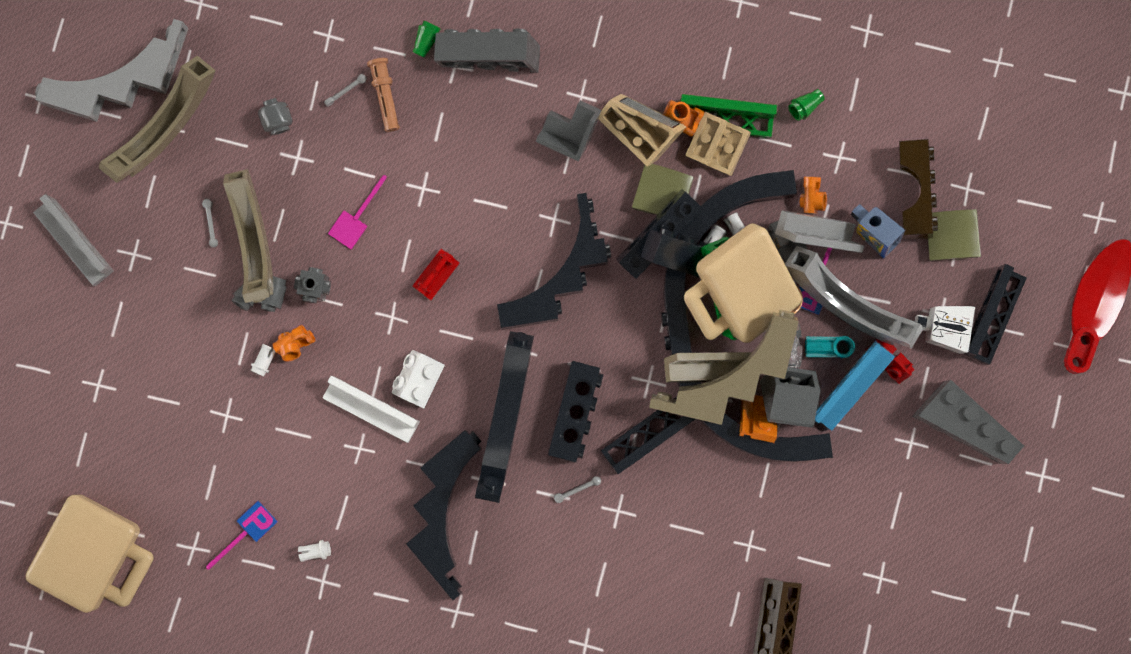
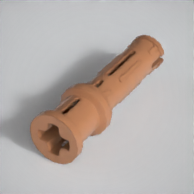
M377 58L368 61L367 66L371 69L373 78L371 85L377 91L385 132H392L400 129L390 88L393 81L388 74V59Z

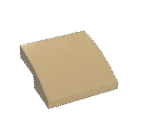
M705 112L685 156L732 176L751 132Z

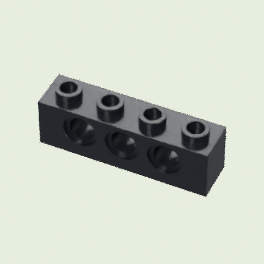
M681 189L616 260L637 279L652 263L641 258L650 229L660 232L661 228L675 232L674 237H677L703 208L686 191Z
M572 361L548 453L549 456L577 462V458H583L586 446L581 444L583 434H589L592 422L587 420L589 411H595L598 399L593 397L595 387H601L604 375L599 373V367ZM585 382L589 385L590 390L587 395L581 396L577 394L575 387L578 383ZM575 405L582 407L584 411L583 416L580 419H573L569 414L571 407ZM567 429H574L577 432L578 437L575 442L568 443L564 440L563 434Z

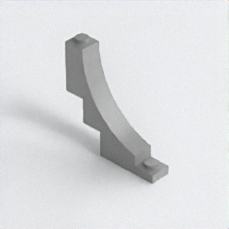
M173 19L172 25H169L166 30V41L154 37L136 58L105 76L84 81H59L43 77L41 83L36 87L35 100L44 106L97 122L105 100L132 108L139 86L166 94L189 28L183 21Z

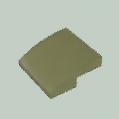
M651 164L648 167L644 165L632 208L657 216L681 189L689 194L694 177L655 164Z
M977 209L932 212V217H937L938 231H933V238H928L930 261L981 257Z

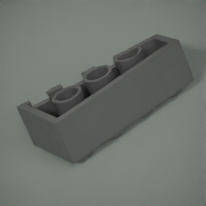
M446 29L444 33H436L434 61L441 67L473 69L475 64L478 68L485 70H494L496 66H500L501 68L509 69V71L518 72L519 67L529 68L530 73H539L540 45L525 29H513V32H504L501 29H490V32H481L477 29L458 32L457 30Z
M952 380L943 381L912 416L999 464H1009L1024 447L1019 440Z

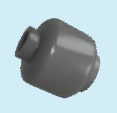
M277 98L264 101V107L258 110L263 130L271 132V135L281 134L290 130L289 126L293 123V119L287 103L278 102Z

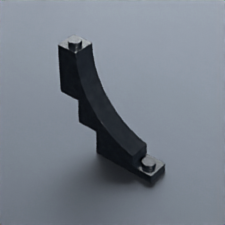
M510 331L493 418L475 493V498L496 503L500 502L511 458L534 336L523 332Z
M464 430L420 467L435 487L413 505L428 525L406 543L452 600H455L462 593L459 589L462 585L454 575L449 577L447 574L456 566L448 536L449 504L458 478L471 459L482 449L479 446L482 442L474 431L469 433L467 430Z

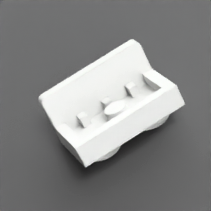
M412 350L403 362L404 367L400 376H397L394 380L392 394L425 408L445 365Z

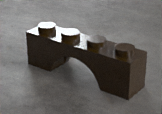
M929 139L899 141L900 170L911 174L918 181L921 189L916 203L907 210L902 211L903 229L905 230L903 239L933 238V231H938L937 217H932V208L937 207L936 193H931V184H936L935 170H930V161H934V146H929Z

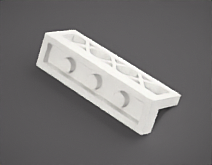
M330 376L328 380L330 385L323 399L407 443L410 442L420 421L348 383Z

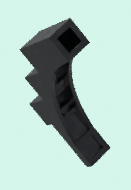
M587 193L577 194L580 226L576 242L569 257L556 275L538 290L517 300L497 304L502 330L558 321V315L562 314L560 300L555 301V297L583 293V287L587 286L585 272H580V269L607 265V258H611L610 245L605 244L604 238L594 240V236H598L596 222H591L590 213H594L592 198L587 199Z

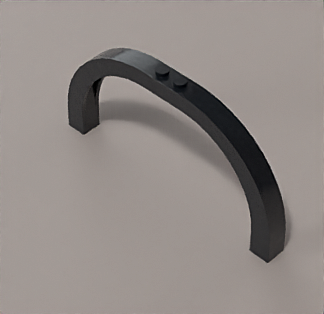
M794 170L755 175L725 187L701 205L703 209L680 232L678 238L682 234L695 239L694 244H697L712 225L738 208L763 201L793 198L797 194ZM666 267L663 290L665 312H661L662 327L667 326L668 336H664L665 350H670V356L676 353H692L684 301L686 273ZM677 382L679 387L701 384V382ZM725 413L722 425L700 420L712 433L729 445L757 457L779 461H809L833 458L830 433L801 437H777L775 442L772 443L750 438V435L744 434V436H740V424Z

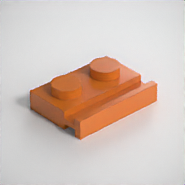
M755 395L753 402L741 399L740 436H744V434L750 435V438L774 443L777 438V423L767 421L763 396Z

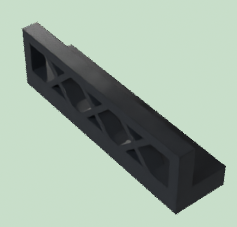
M1008 264L998 267L971 330L969 350L967 353H963L987 365H990L1027 279V277L1014 272V267ZM1010 277L1018 280L1015 290L1007 293L1006 287ZM1004 297L1008 307L1006 312L998 314V305L1001 298ZM995 319L999 327L996 334L989 336L987 331L992 320ZM985 340L989 347L987 357L978 354Z
M657 410L602 449L601 452L619 475L690 424L695 418L681 416L679 419L669 418V412H666L665 417L658 416L664 411ZM654 418L664 419L663 430L659 433L649 432L650 421ZM668 420L675 421L667 427ZM646 425V431L639 430ZM635 432L645 434L644 444L640 447L629 446L630 436ZM648 434L655 435L647 441ZM627 438L626 445L619 444ZM615 446L625 447L624 458L615 463L608 451ZM628 448L636 449V450H634L633 452H631L629 455H627V454H628Z

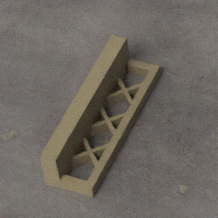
M752 352L673 354L664 358L666 383L709 382L735 369Z

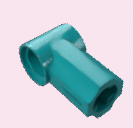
M806 336L805 357L842 359L852 355L855 349L853 340L847 336ZM839 341H845L848 344L847 353L841 354L837 351L836 346Z

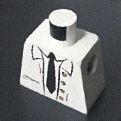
M936 306L930 308L929 316L916 315L914 322L921 324L923 330L926 331L925 341L927 343L963 354L969 350L975 307Z

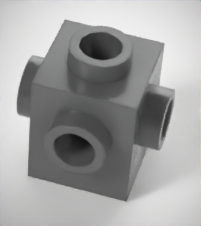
M309 267L308 271L301 270L300 275L296 276L294 289L297 290L296 294L303 297L302 301L317 303V300L325 301L326 295H329L331 281H329L327 275L322 274V269ZM310 280L315 282L312 288H308Z

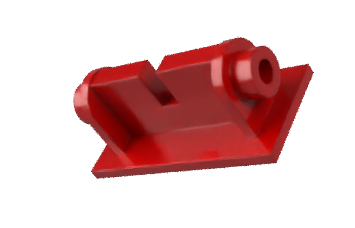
M440 249L412 287L429 300H432L460 262L447 251L445 252L443 249Z
M878 339L874 340L892 354L897 350L894 345ZM900 352L884 370L892 379L900 384L909 378L915 369L912 367L913 364Z

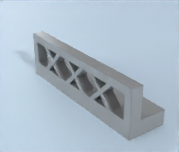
M46 194L39 198L44 204L33 213L93 286H97L114 270L56 199Z
M781 211L775 232L778 236L797 243L861 253L864 249V245L851 241L856 224Z

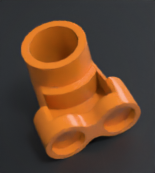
M670 100L663 115L686 126L683 133L693 137L705 112L697 107L691 109L685 102ZM674 110L678 111L679 117H676Z
M804 177V194L801 193L799 200L800 208H804V213H817V211L826 210L827 194L826 192H819L821 177Z
M300 325L291 332L280 334L278 341L273 343V348L284 361H293L301 355L299 348L306 347L316 340L310 330L307 331L303 325Z

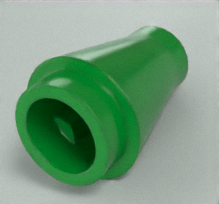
M424 20L422 25L418 27L412 52L425 58L435 43L436 33H439L441 28Z
M816 89L813 92L793 99L788 106L789 112L797 121L805 120L825 100V97L819 89Z

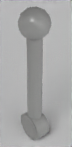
M360 74L353 83L333 97L324 101L325 105L329 107L335 100L359 83H365L367 77L364 74Z
M204 199L202 205L206 208L210 233L209 246L215 248L218 245V240L215 239L210 209L213 203L209 199Z
M595 476L592 478V481L563 494L558 493L554 496V500L557 503H561L564 498L593 485L598 486L601 484V478Z

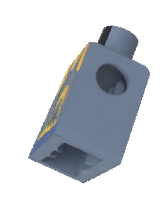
M859 204L851 212L850 215L859 222L856 232L883 259L901 242L905 230L879 208L874 207L868 212Z

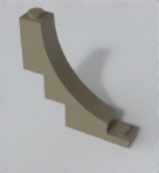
M780 310L779 313L773 312L770 325L757 348L745 361L729 373L706 383L679 387L677 399H673L671 394L658 392L657 395L652 394L649 408L722 425L728 397L753 402L760 374L785 379L799 323L798 318L794 317L795 313L786 310Z

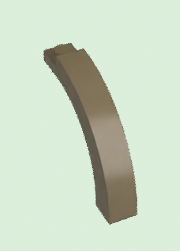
M199 56L182 65L171 92L156 114L129 142L102 160L99 164V169L116 183L128 175L133 177L143 170L171 143L192 117L204 98L216 70Z
M245 169L225 174L223 185L231 206L240 242L244 271L242 296L245 303L252 301L257 303L273 295V272L259 203L249 171Z

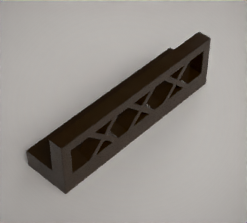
M772 578L764 579L753 654H792L802 583ZM789 587H791L792 595L791 598L788 600V590ZM788 613V622L784 624V617ZM784 638V639H785L784 647L781 649V648H780L781 640Z

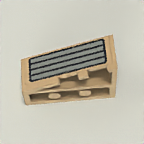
M622 94L611 99L602 109L599 120L647 167L657 161L686 128L683 124Z

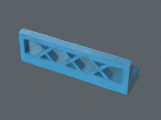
M874 341L817 408L815 421L823 423L832 431L895 356L877 341Z

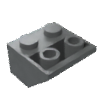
M787 367L785 379L764 375L760 381L767 421L812 428L820 396L816 371Z

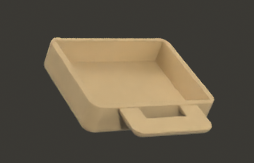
M757 224L747 225L700 260L696 270L701 281L684 294V301L705 338L713 340L729 328L732 335L744 343H750L768 329L773 312L779 313L780 310L791 312L802 301L801 294L768 231ZM708 292L722 315L715 322L712 321L700 299Z
M71 495L65 501L25 576L30 584L85 613L98 609L104 598L121 607H126L130 604L152 564L153 554L134 544L140 533V528L136 523L84 495ZM126 557L135 560L136 563L122 588L119 589L113 586L112 583Z

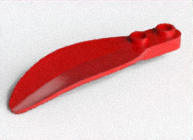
M1120 239L1104 248L1092 261L1080 280L1072 306L1071 325L1073 335L1064 358V366L1072 374H1081L1090 368L1099 340L1109 332L1120 313L1131 277V242L1128 240ZM1081 337L1086 339V345L1081 343ZM1073 359L1078 361V367L1073 364Z

